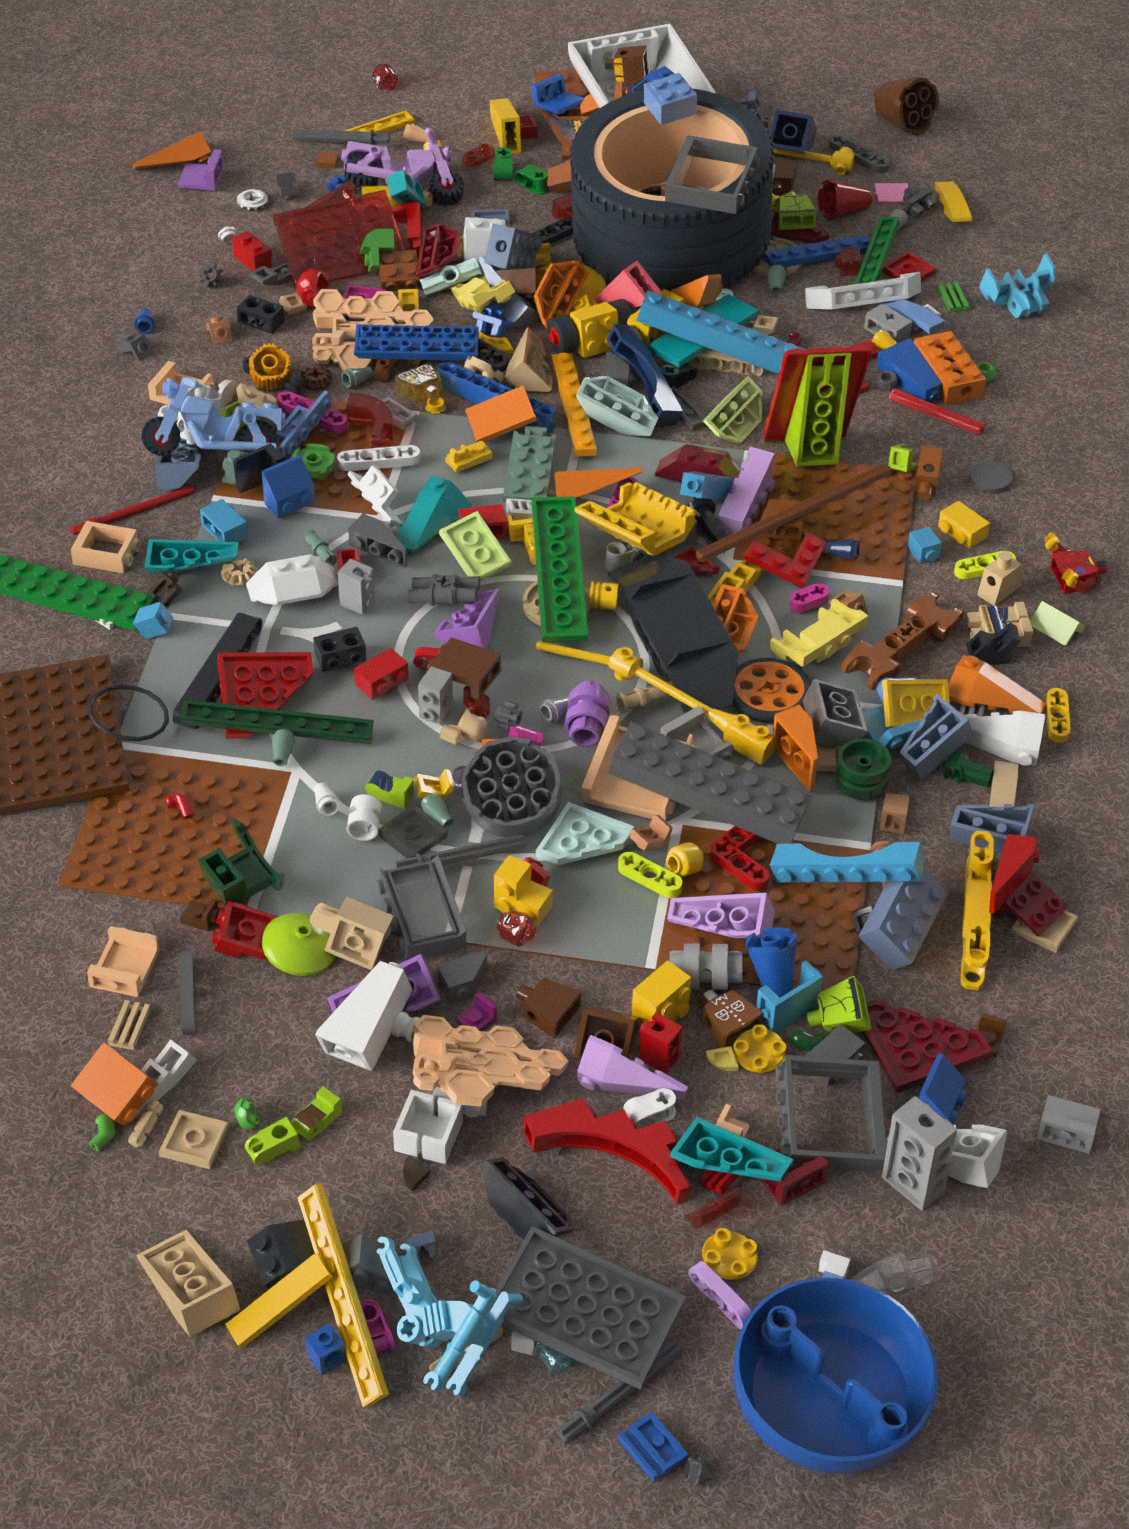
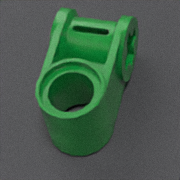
M501 147L495 152L494 180H513L512 151L509 148Z
M530 164L515 173L516 182L522 184L523 187L537 195L548 193L549 187L546 181L548 173L539 169L534 164Z

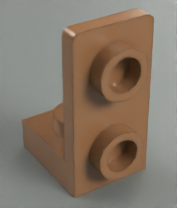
M893 793L885 794L880 831L904 834L909 796Z

